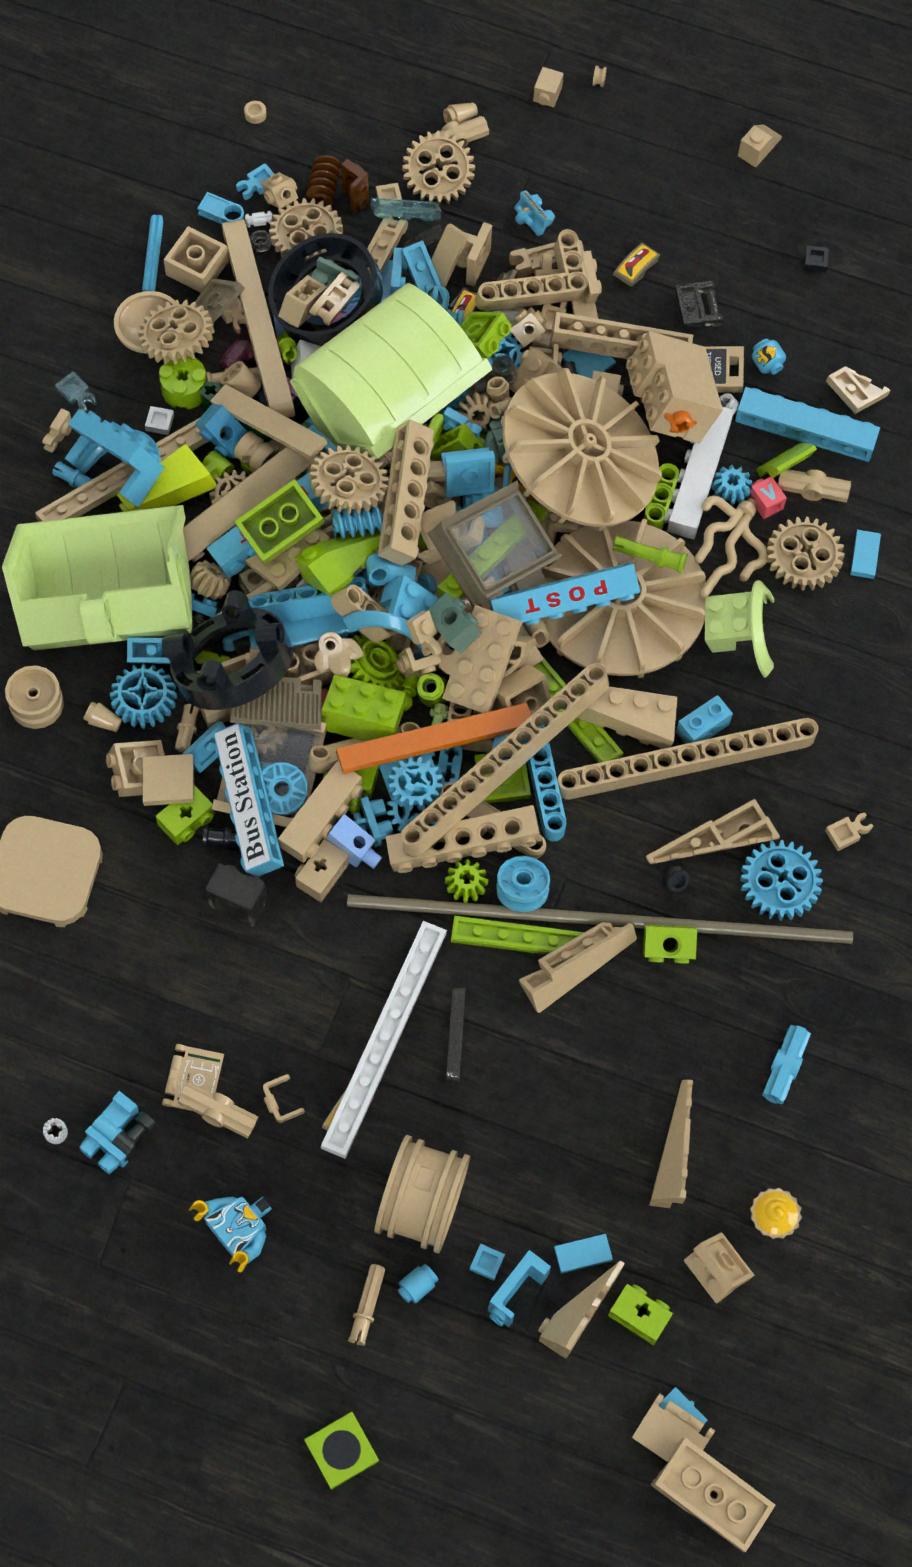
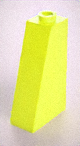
M184 444L161 461V465L165 468L156 479L139 508L120 493L117 496L122 502L119 504V507L123 512L171 507L216 488L217 484L190 448Z

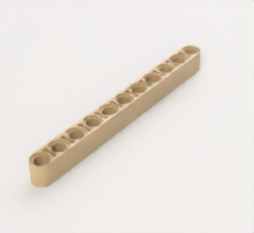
M240 219L222 223L223 236L227 245L235 282H240L245 288L239 294L267 406L287 418L294 417V405L245 220Z
M601 663L588 665L404 827L401 832V840L406 852L412 856L423 854L605 693L609 688L606 667ZM596 677H601L599 680H593ZM577 693H584L580 696H575ZM559 709H565L562 712H557ZM541 725H547L544 728H538ZM523 741H529L526 744H520ZM505 757H511L508 760H502ZM487 773H493L491 776H484ZM469 789H475L471 793H465ZM451 805H455V806H456V807L453 808V809H450V810L447 809V807H449V806H451ZM431 822H437L434 826H428ZM413 838H419L416 842H409Z
M803 718L565 770L559 774L557 780L561 798L566 800L807 748L814 743L818 733V725L813 719ZM801 730H806V731H808L811 735H810V736L803 735L800 731H801ZM777 736H785L787 740L781 741L777 738ZM753 741H761L764 745L757 746ZM735 745L740 748V751H733L729 746ZM706 751H714L716 756H709L706 754ZM689 756L693 761L687 762L682 757ZM665 761L669 766H660L658 762ZM641 766L646 771L638 772L634 767ZM613 771H617L622 776L613 777L610 773ZM595 777L598 781L591 783L586 778ZM571 782L574 786L567 788L562 783Z

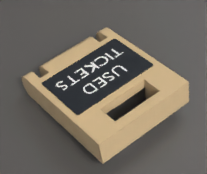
M744 346L705 347L717 392H743ZM739 364V376H729L730 365Z

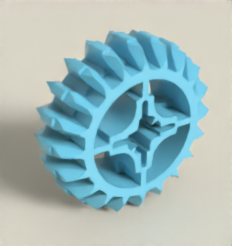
M143 663L141 669H137L133 664L131 672L124 669V677L117 675V683H112L111 686L113 692H110V698L113 700L111 705L113 709H116V715L122 717V721L125 724L131 720V726L135 727L140 723L141 728L144 729L146 723H150L152 727L155 726L156 720L163 723V715L170 717V709H174L176 706L175 701H173L177 699L175 683L171 682V676L165 675V671L162 668L156 671V666L153 664L147 669L146 664ZM148 682L156 684L162 690H157V687L149 686ZM144 689H145L146 694H145V697H143V703H142L141 698H142V695L144 694ZM125 702L139 706V710L129 707Z

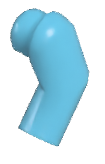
M245 630L223 637V649L232 652L236 649V643L240 641L250 642L249 631Z

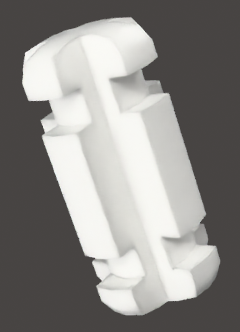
M264 211L252 213V216L246 214V226L266 225L267 222L270 224V222H273L271 211H267L268 213H264Z

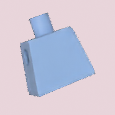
M345 814L328 834L326 840L348 853L350 864L355 867L361 861H364L374 869L382 859V856L372 849L375 839Z

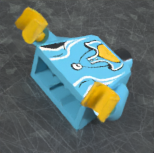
M225 1197L206 1202L198 1200L189 1208V1211L195 1209L199 1212L194 1217L195 1221H199L204 1215H207L204 1218L206 1224L232 1255L229 1264L231 1265L233 1262L241 1264L237 1270L238 1272H242L246 1264L260 1255L266 1239V1226L260 1218L272 1210L263 1197L251 1206L243 1197L238 1199L235 1197Z

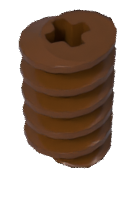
M323 155L315 158L313 161L306 191V198L309 202L314 198L315 204L324 201V208L328 205L332 206L341 163L337 158Z

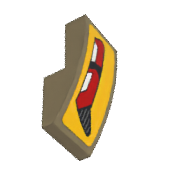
M641 243L622 261L613 275L632 287L644 277L647 269L658 262L660 254L644 243Z

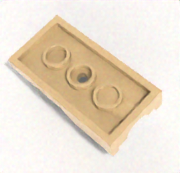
M687 1438L680 1439L669 1462L651 1483V1486L683 1510L697 1517L742 1552L747 1551L775 1507L774 1503ZM711 1491H715L717 1493V1497L715 1499L711 1498Z

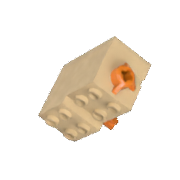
M648 331L645 337L639 341L636 351L628 358L626 364L634 396L640 397L641 403H644L646 418L651 431L673 437L679 436L683 440L700 444L723 411L706 348Z

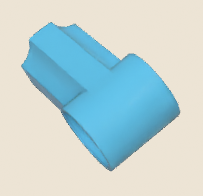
M378 553L370 555L366 560L369 581L374 585H384L388 581L402 575L415 582V566L406 564L400 566L378 556Z

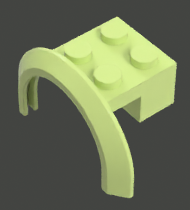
M758 580L754 582L752 592L706 597L705 642L712 653L736 650L737 641L752 640L757 665L763 677L766 678L774 668V663L768 654L765 643L762 618L763 601L766 604L768 598L771 603H774V597L762 581Z

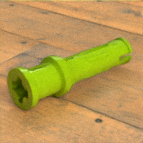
M619 536L616 537L614 542L616 545L613 546V551L655 562L659 568H671L677 570L679 574L683 573L688 553L685 552L679 554L669 551L667 547L658 549Z

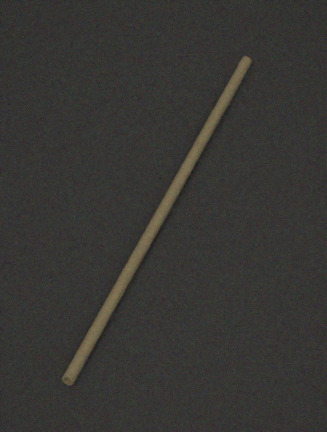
M348 894L347 907L588 925H598L606 922L611 923L615 927H624L628 923H632L634 928L644 929V924L695 926L697 933L853 943V931L538 908L531 912H517L502 905Z

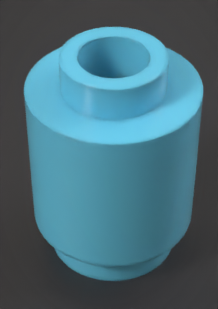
M426 1264L421 1267L417 1266L398 1283L401 1287L398 1292L407 1303L412 1300L416 1304L435 1287L438 1278Z

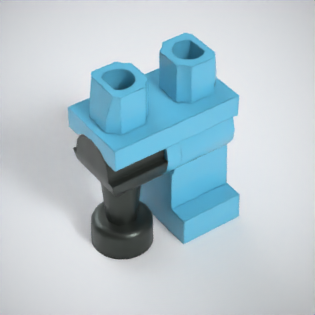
M120 1091L112 1098L113 1101L85 1131L87 1137L79 1147L81 1152L90 1159L101 1149L105 1155L98 1162V1165L108 1174L119 1165L123 1168L136 1151L135 1144L145 1130L151 1132L157 1126L150 1116L141 1111L135 1119L137 1124L126 1133L124 1131L125 1127L139 1111L137 1105Z

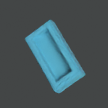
M857 530L850 575L874 579L880 545V533Z
M606 1234L554 1246L561 1274L613 1260Z

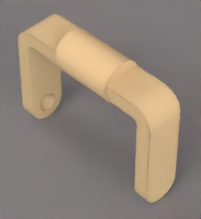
M289 1074L263 1085L266 1106L269 1113H273L276 1121L279 1123L305 1113L304 1108H300L280 1116L279 1107L274 1095L270 1093L269 1088L290 1079Z

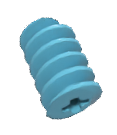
M371 506V510L368 512L361 508L360 514L355 509H352L351 514H348L344 508L342 514L337 509H333L332 527L335 539L337 532L340 533L342 539H345L347 531H349L352 538H355L356 530H359L362 537H364L366 529L369 530L371 536L374 535L376 528L379 529L381 534L383 515L378 507Z

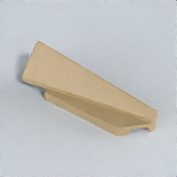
M602 922L539 959L538 962L541 970L519 979L520 985L538 1013L542 1012L636 941L637 937L633 924L628 923L624 927H613L611 923Z

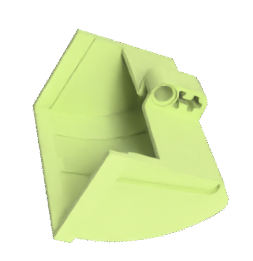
M406 283L294 367V374L290 383L315 427L334 445L340 446L342 450H346L347 445H349L351 451H355L359 447L360 453L363 454L365 451H369V458L375 456L378 459L394 447L397 427L409 419L423 424L489 373L492 367L487 358H481L463 329L440 304L416 286Z
M183 505L17 524L2 569L23 646H29L33 650L125 641L127 637L152 638L191 633L192 595L189 563L183 532L186 518Z

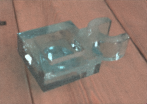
M73 371L55 384L56 390L70 404L77 400L79 408L83 412L87 411L84 402L90 401L94 405L97 404L95 396L88 392V385Z

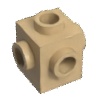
M279 172L261 182L264 191L263 195L268 204H272L280 209L286 208L287 204L291 205L293 201L298 199L296 193L297 185L291 177L289 178Z
M531 307L527 311L523 309L515 315V321L511 323V332L523 347H526L532 341L536 343L544 337L546 319L539 310L535 312Z

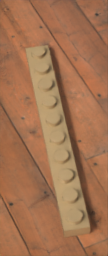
M200 418L156 443L161 461L184 444L193 451L208 442L199 434L200 430L195 425ZM224 427L221 429L220 435L225 432ZM125 462L118 464L35 512L36 519L42 522L76 518L116 496L133 474L135 468Z

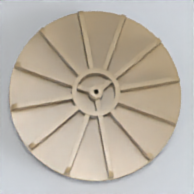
M562 368L558 373H549L531 378L511 398L500 423L503 427L502 434L506 451L502 459L504 463H510L514 473L526 488L523 496L527 498L532 495L544 507L557 514V522L562 524L567 519L578 524L593 526L596 531H601L607 526H615L631 520L652 499L657 483L662 477L655 447L659 443V438L657 435L650 434L647 426L635 411L639 405L638 402L635 401L630 405L619 394L605 386V377L600 376L595 381L585 376L571 374L568 368Z
M642 519L641 523L626 521L615 526H607L601 531H596L593 526H584L577 529V532L574 531L569 535L566 533L562 535L561 540L554 546L557 552L561 553L562 557L555 564L541 568L547 583L630 562L635 567L640 593L634 594L635 598L626 601H620V598L610 600L611 604L603 607H597L596 604L587 606L586 611L580 613H573V610L563 612V617L549 619V616L543 617L542 620L550 636L549 641L557 649V654L559 656L564 655L583 668L592 663H601L606 667L607 675H637L638 678H643L645 673L656 671L674 661H679L700 634L705 622L706 598L700 595V591L706 583V576L699 564L695 562L692 553L684 546L685 541L681 538L677 540L667 532L648 525L647 519ZM619 536L658 549L667 547L669 551L679 554L688 553L683 573L679 574L677 570L667 567L659 568L655 562L613 551V546L616 545L614 544L616 537Z

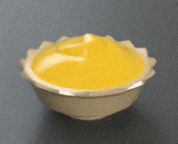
M768 1188L765 1192H760L758 1197L753 1199V1205L750 1208L752 1213L751 1220L754 1222L755 1228L760 1230L763 1235L769 1236L772 1239L777 1237L783 1239L787 1235H792L793 1231L799 1227V1221L802 1219L800 1214L801 1207L797 1204V1198L792 1197L789 1191H783L780 1188Z

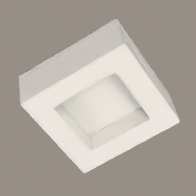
M151 406L145 430L169 435L174 411Z

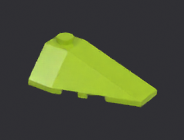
M376 528L374 535L371 536L369 530L366 529L364 537L361 536L359 531H356L355 538H352L350 534H346L345 539H342L340 536L304 549L301 554L294 558L303 580L331 597L354 579L353 573L358 568L363 569L366 566V559L370 555L378 553L381 534L379 529Z

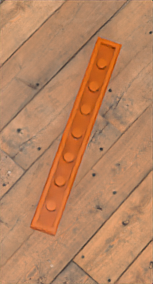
M527 703L336 748V754L342 772L345 774L506 735L515 731L532 715Z

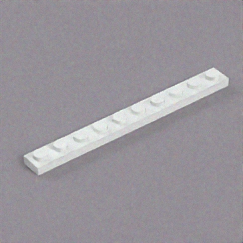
M425 921L422 922L321 1144V1149L346 1159L446 936L447 930Z

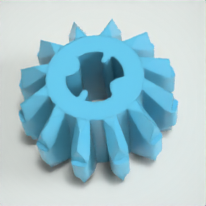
M733 465L729 466V470L722 467L720 472L716 473L713 478L712 490L715 491L714 496L730 501L731 506L735 504V501L739 503L744 501V498H748L751 493L752 480H749V472L742 473V466L738 470L734 469Z

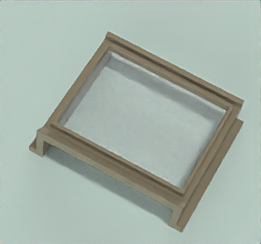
M518 480L442 520L433 530L427 533L473 609L475 605H481L489 597L541 568L555 564L562 557L520 492Z

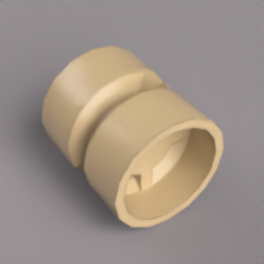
M250 431L237 443L234 456L243 463L249 464V467L255 471L279 451L269 443H263L261 437Z

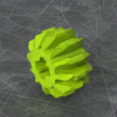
M467 859L465 865L462 866L457 861L455 863L456 869L449 868V876L445 878V883L449 885L447 892L454 893L455 901L462 896L464 903L468 902V897H471L476 902L478 894L484 895V887L488 885V879L484 878L486 871L485 869L479 870L478 862L470 866V861ZM464 879H469V884H464Z

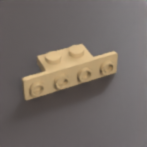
M579 240L588 284L582 297L571 301L573 314L598 319L595 302L599 294H601V282L596 278L597 263L595 259H592L591 251H584L582 241ZM562 242L564 245L570 246L567 242ZM567 263L570 267H575L572 263ZM571 284L573 287L579 288L578 285Z

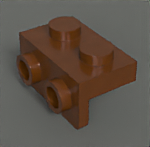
M346 159L341 164L342 191L350 197V211L355 214L359 209H363L369 201L368 173L359 164Z

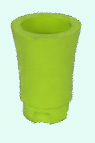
M435 673L421 676L417 682L419 700L428 707H434L436 703L445 704L447 700L442 699L448 680L444 676ZM431 684L436 685V690L429 693L428 686Z

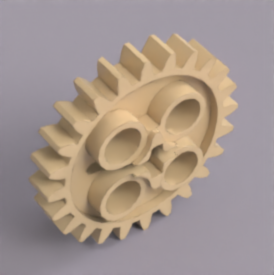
M439 131L436 132L435 137H432L431 133L428 132L427 139L420 135L419 143L412 141L413 149H406V153L409 156L403 157V162L406 164L402 166V171L407 172L404 174L403 179L410 180L407 183V188L415 187L413 195L420 192L421 201L425 197H429V204L432 203L433 199H437L438 205L441 204L442 199H445L446 203L449 204L451 196L457 201L459 197L458 192L465 195L466 190L464 187L470 188L471 182L469 180L474 178V174L470 171L475 170V165L469 164L473 161L474 156H467L470 148L463 149L464 141L457 143V135L449 139L447 131L444 137L440 136ZM442 151H449L452 156L444 158L440 153ZM423 156L428 157L430 162L423 164L419 161V158ZM435 165H438L440 168H442V171H439L438 168H435ZM455 172L458 178L450 179L447 173ZM427 178H434L437 183L435 185H428L425 180Z
M303 198L300 204L295 200L293 206L290 204L286 205V210L278 209L279 215H273L274 221L270 222L271 229L269 230L271 244L275 246L276 252H281V257H283L291 248L307 238L326 234L331 230L342 234L343 225L341 217H338L336 210L332 211L331 205L324 208V201L315 204V199L313 198L310 203H307L306 199ZM322 249L307 256L306 261L309 260L311 256H314L327 250Z
M176 300L174 305L166 302L165 308L158 305V311L150 310L151 317L144 316L145 323H140L141 330L138 331L140 345L143 352L147 353L150 359L155 357L156 362L163 359L165 364L170 360L177 364L178 359H182L185 363L186 357L190 356L192 359H195L194 353L202 354L201 347H209L208 341L213 340L214 325L208 310L204 311L202 305L197 307L196 302H193L191 305L188 304L187 300L183 304H179V301Z
M347 445L346 450H342L340 446H337L336 452L328 448L327 454L321 452L320 457H315L314 464H311L309 475L310 489L315 490L314 497L321 496V504L329 502V509L337 506L339 513L344 508L348 514L351 513L352 509H355L360 514L361 508L368 512L371 505L377 507L378 501H383L388 488L389 478L386 477L387 470L382 469V462L376 463L377 457H368L369 451H365L363 454L360 453L359 447L355 451H351L349 445Z
M796 517L795 524L788 519L786 527L779 524L778 531L774 530L772 538H769L766 550L768 554L767 563H772L770 571L777 570L775 578L783 576V584L785 585L791 581L793 589L797 584H800L802 591H804L806 585H809L811 590H814L816 583L821 588H823L825 581L831 583L833 576L837 577L838 569H841L842 560L845 553H842L844 545L838 544L840 536L833 537L834 528L827 531V523L819 526L818 519L810 523L809 517H806L804 522H801L800 518ZM806 538H812L814 541H808ZM785 546H790L794 550H788ZM817 557H822L826 561H820ZM796 566H802L804 570H800Z

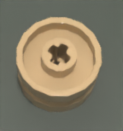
M36 665L27 666L15 671L8 679L5 687L6 700L14 719L24 727L38 729L53 724L59 718L64 707L63 695L59 682L51 671Z

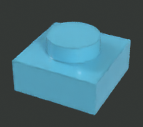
M480 1244L470 1266V1271L494 1281L505 1254Z

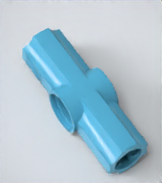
M790 1025L782 1047L778 1049L770 1069L772 1072L762 1096L775 1104L784 1103L792 1080H795L802 1064V1055L811 1033L801 1026Z

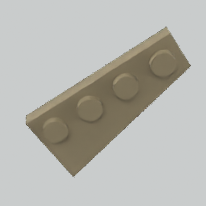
M211 278L195 302L197 307L202 305L204 311L208 310L214 323L245 288L240 282Z

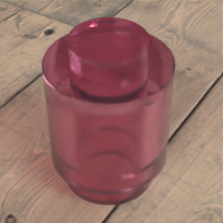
M236 339L222 354L221 366L227 369L239 361L246 364L254 355L251 344L244 339L242 341Z

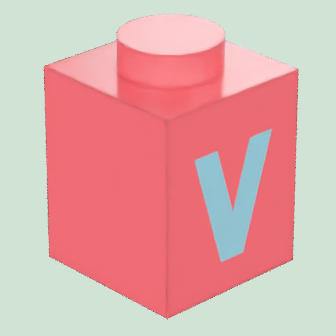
M772 476L765 480L759 479L752 484L749 498L756 501L755 508L763 519L784 509L787 497Z

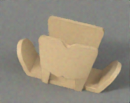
M449 501L422 513L421 535L428 550L421 553L418 551L417 556L427 564L443 559L427 533L433 530L442 520L459 512L456 511V503L454 501ZM481 516L472 520L469 533L467 523L452 530L464 551L481 543L484 531V520Z

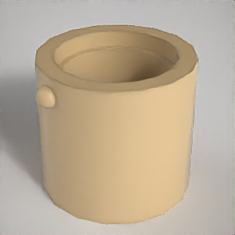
M242 361L232 364L220 378L223 386L226 384L250 398L261 387V381Z

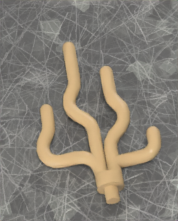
M714 495L709 496L702 503V510L709 511L713 505H716L730 518L727 522H715L706 528L704 543L694 557L696 563H702L714 544L715 532L730 530L732 532L725 543L728 561L725 565L719 566L713 571L700 591L701 597H708L719 579L735 569L737 564L735 543L741 534L758 551L759 558L745 566L739 576L740 580L747 581L754 570L762 568L767 563L768 554L766 553V546L749 529V523L756 513V501L749 498L747 501H741L736 509L721 497Z

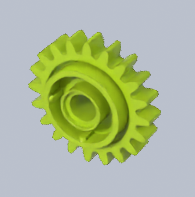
M363 633L352 638L361 647L363 656L350 660V673L354 675L351 679L396 690L404 682L403 677L405 676L404 673L399 672L396 660L399 659L398 654L395 653L397 647L391 648L389 646V639L385 642L375 643Z

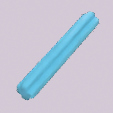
M152 215L150 220L143 292L155 291L163 230V217L161 215Z

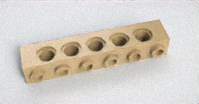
M556 312L551 329L550 346L553 347L554 343L559 344V348L628 359L634 354L639 341L645 337L648 331L689 343L693 342V335Z
M411 419L396 428L378 556L400 566L414 560L419 551L418 539L422 530V513L425 509L424 497L428 487V471L431 466L430 454L434 445V430Z
M534 805L460 820L429 849L418 856H412L406 852L401 840V833L385 836L390 865L394 872L398 871L399 873H407L412 871L413 868L420 866L424 868L434 867L437 863L444 861L454 863L468 856L482 857L487 852L496 850L497 852H507L512 849L511 847L520 845L522 847H531L536 842L541 841ZM511 827L519 828V831L514 835L507 833ZM487 832L495 833L494 837L490 840L482 838ZM462 837L470 838L467 844H458L459 839ZM413 838L409 842H416L419 838ZM438 842H443V843H445V846H444L443 849H441V850H434V849H433V847H434V845H435L436 843H438Z

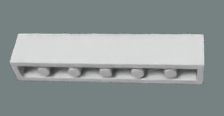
M722 407L723 411L700 444L690 441L694 445L692 450L688 449L684 459V463H687L686 470L681 469L678 482L681 483L680 489L675 488L671 500L675 505L673 509H668L665 522L669 523L667 532L695 539L704 511L701 506L704 500L708 498L734 410Z

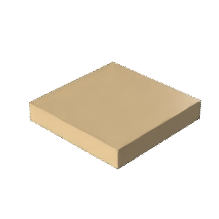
M193 754L143 757L144 806L194 803Z

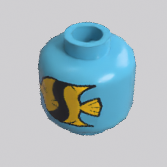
M764 339L753 347L752 360L761 373H771L773 375L783 369L784 366L782 364L786 360V354L777 341Z

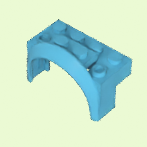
M78 409L68 425L81 436L65 459L85 474L99 458L109 452L135 468V471L119 493L139 508L156 479L165 468L161 465L157 444L146 433L134 430L124 423L121 426L113 421L109 423L104 420L101 423V418L92 411H89L87 414Z

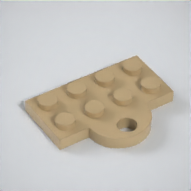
M475 605L472 615L478 620L479 624L476 626L482 634L462 653L454 649L452 654L446 655L443 651L446 641L442 635L438 639L442 648V652L439 654L441 660L439 667L450 675L442 699L481 713H486L492 710L522 621Z

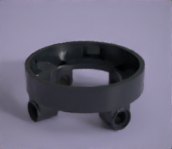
M338 233L316 235L301 241L291 248L275 267L268 291L270 308L284 330L297 342L301 339L323 346L381 303L384 287L383 277L378 264L360 241L348 235ZM322 249L327 250V252L316 255L306 261L307 256ZM319 257L340 263L344 269L352 270L356 275L360 276L362 291L357 305L346 317L332 323L330 326L316 325L305 321L297 328L278 317L286 293L316 269Z
M230 591L223 605L222 614L201 623L191 633L167 635L162 639V651L171 663L172 677L184 699L195 707L206 710H223L251 702L272 689L286 674L292 662L293 645L281 620L267 610L251 608L247 595L241 591ZM255 629V641L260 652L246 666L227 674L220 662L206 660L203 662L200 672L195 671L194 659L209 645L230 634ZM185 677L191 683L189 686L184 685Z

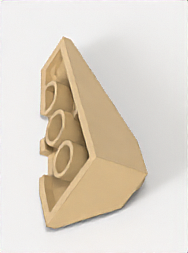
M619 1261L558 1310L551 1320L546 1317L538 1330L541 1333L539 1341L566 1359L625 1263Z

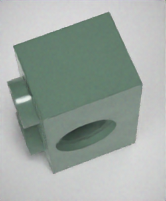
M446 592L428 610L435 627L447 644L459 653H462L482 632L476 626L479 624L478 620L470 612L467 613L465 611L467 605L458 596L453 598Z

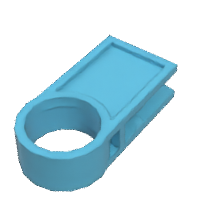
M209 192L206 193L197 208L200 210L198 215L220 224L235 221L225 217L227 213L233 211L241 214L236 220L244 219V210L239 204Z

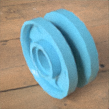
M277 762L267 766L262 771L271 813L288 816L296 813L305 804L308 797V783L304 774L296 766ZM279 783H286L289 786V791L284 796H279L275 793V787Z
M517 856L505 861L497 874V897L504 906L513 911L531 912L540 908L546 902L549 894L550 875L548 869L536 858L528 856Z

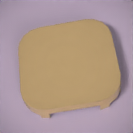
M22 816L10 822L6 826L0 840V912L5 915L12 913L54 923L56 927H66L67 924L75 922L80 917H84L99 864L102 863L103 853L98 838L91 831L83 827L35 816Z

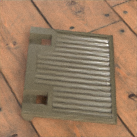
M283 677L272 689L262 696L246 704L231 708L230 722L321 730L322 681L313 679V684L307 685L301 684V678Z

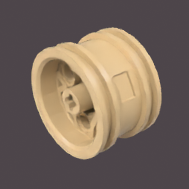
M406 1135L389 1175L374 1231L377 1234H381L383 1230L388 1231L387 1237L394 1238L395 1234L419 1241L423 1249H427L428 1245L434 1246V1252L439 1254L456 1210L468 1170L470 1155L464 1154L462 1159L457 1157L458 1151L452 1150L450 1154L424 1146L425 1140L418 1139L417 1143H413L412 1136Z

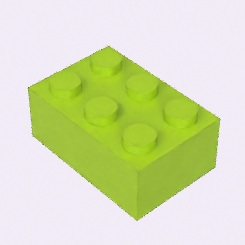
M293 479L234 522L265 566L324 524V519L297 481Z
M334 675L321 710V722L326 723L325 729L328 732L364 741L394 735L397 733L404 712L406 692Z

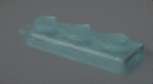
M371 198L370 207L373 214L379 218L395 216L403 220L420 218L424 221H433V219L441 218V209L437 202Z

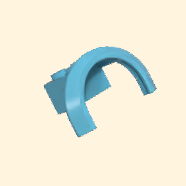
M402 575L388 581L384 586L380 604L389 609L388 613L358 611L344 616L343 621L350 632L366 627H382L402 633L412 640L406 621L421 611H427L440 598L407 576ZM416 644L419 651L413 654L415 661L428 657L424 656L421 644Z

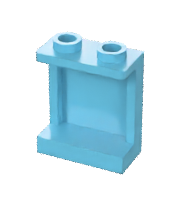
M529 1250L490 1300L488 1312L491 1315L489 1317L501 1327L503 1324L510 1327L515 1314L505 1307L528 1276L542 1285L549 1275L551 1266Z

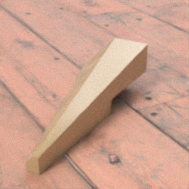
M753 799L714 822L710 820L646 856V859L650 864L775 840L780 838L768 816H765L757 801Z
M682 1080L649 1206L670 1208L672 1202L683 1204L686 1199L685 1182L688 1171L687 1161L691 1123L689 1115L692 1106L693 1080Z

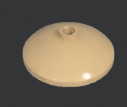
M155 291L140 292L128 297L120 304L114 316V328L118 339L127 348L144 353L138 339V331L141 330L140 323H145L144 316L151 317L150 310L157 312L158 305L165 308L166 302L174 305L175 300L166 294Z

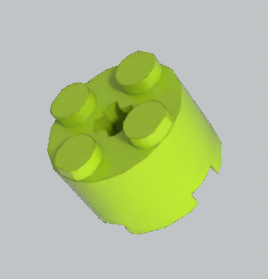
M188 356L185 363L182 359H178L177 364L170 360L167 364L164 363L160 367L159 375L162 396L173 408L178 406L192 409L202 403L200 388L207 382L206 370L199 360Z

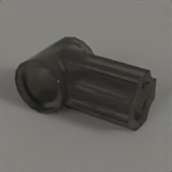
M501 355L495 358L491 365L492 370L473 384L475 391L479 395L486 392L487 383L493 377H503L509 385L516 381L518 376L517 370L509 356Z

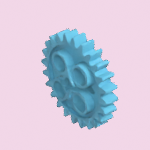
M783 840L780 841L779 846L770 841L769 848L761 844L760 852L754 849L751 853L752 857L747 856L745 860L747 865H743L741 870L744 874L741 875L740 881L745 883L742 885L741 891H749L745 900L753 899L751 908L760 906L759 914L762 915L765 911H768L769 919L773 917L774 913L778 914L779 921H782L784 914H787L788 918L792 920L794 912L801 917L803 909L810 911L811 903L816 904L818 900L816 895H820L822 890L818 886L822 884L823 879L817 878L822 871L821 869H814L818 861H809L811 852L803 855V846H800L797 850L793 849V842L788 847H785ZM771 861H779L782 867L773 866ZM793 874H801L804 877V880L795 879L793 877ZM780 878L785 879L782 883L778 881ZM765 880L770 886L762 887L758 881ZM787 893L792 899L784 900L780 894Z

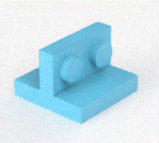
M489 447L441 453L447 497L494 492L495 456L493 451H489Z

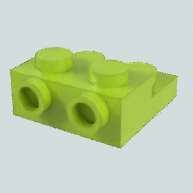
M470 312L460 325L481 358L487 359L498 351L499 343L505 336L510 334L512 326L503 312Z

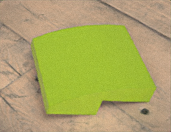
M809 443L797 444L758 467L756 471L760 478L767 473L774 478L810 457L817 448Z

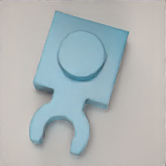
M265 163L247 174L248 181L242 180L236 184L237 191L240 192L243 189H247L243 192L244 200L250 199L256 190L261 195L264 192L261 182L274 175V173Z
M447 407L443 413V427L447 432L465 423L478 438L480 437L482 428L479 425L469 423V418Z

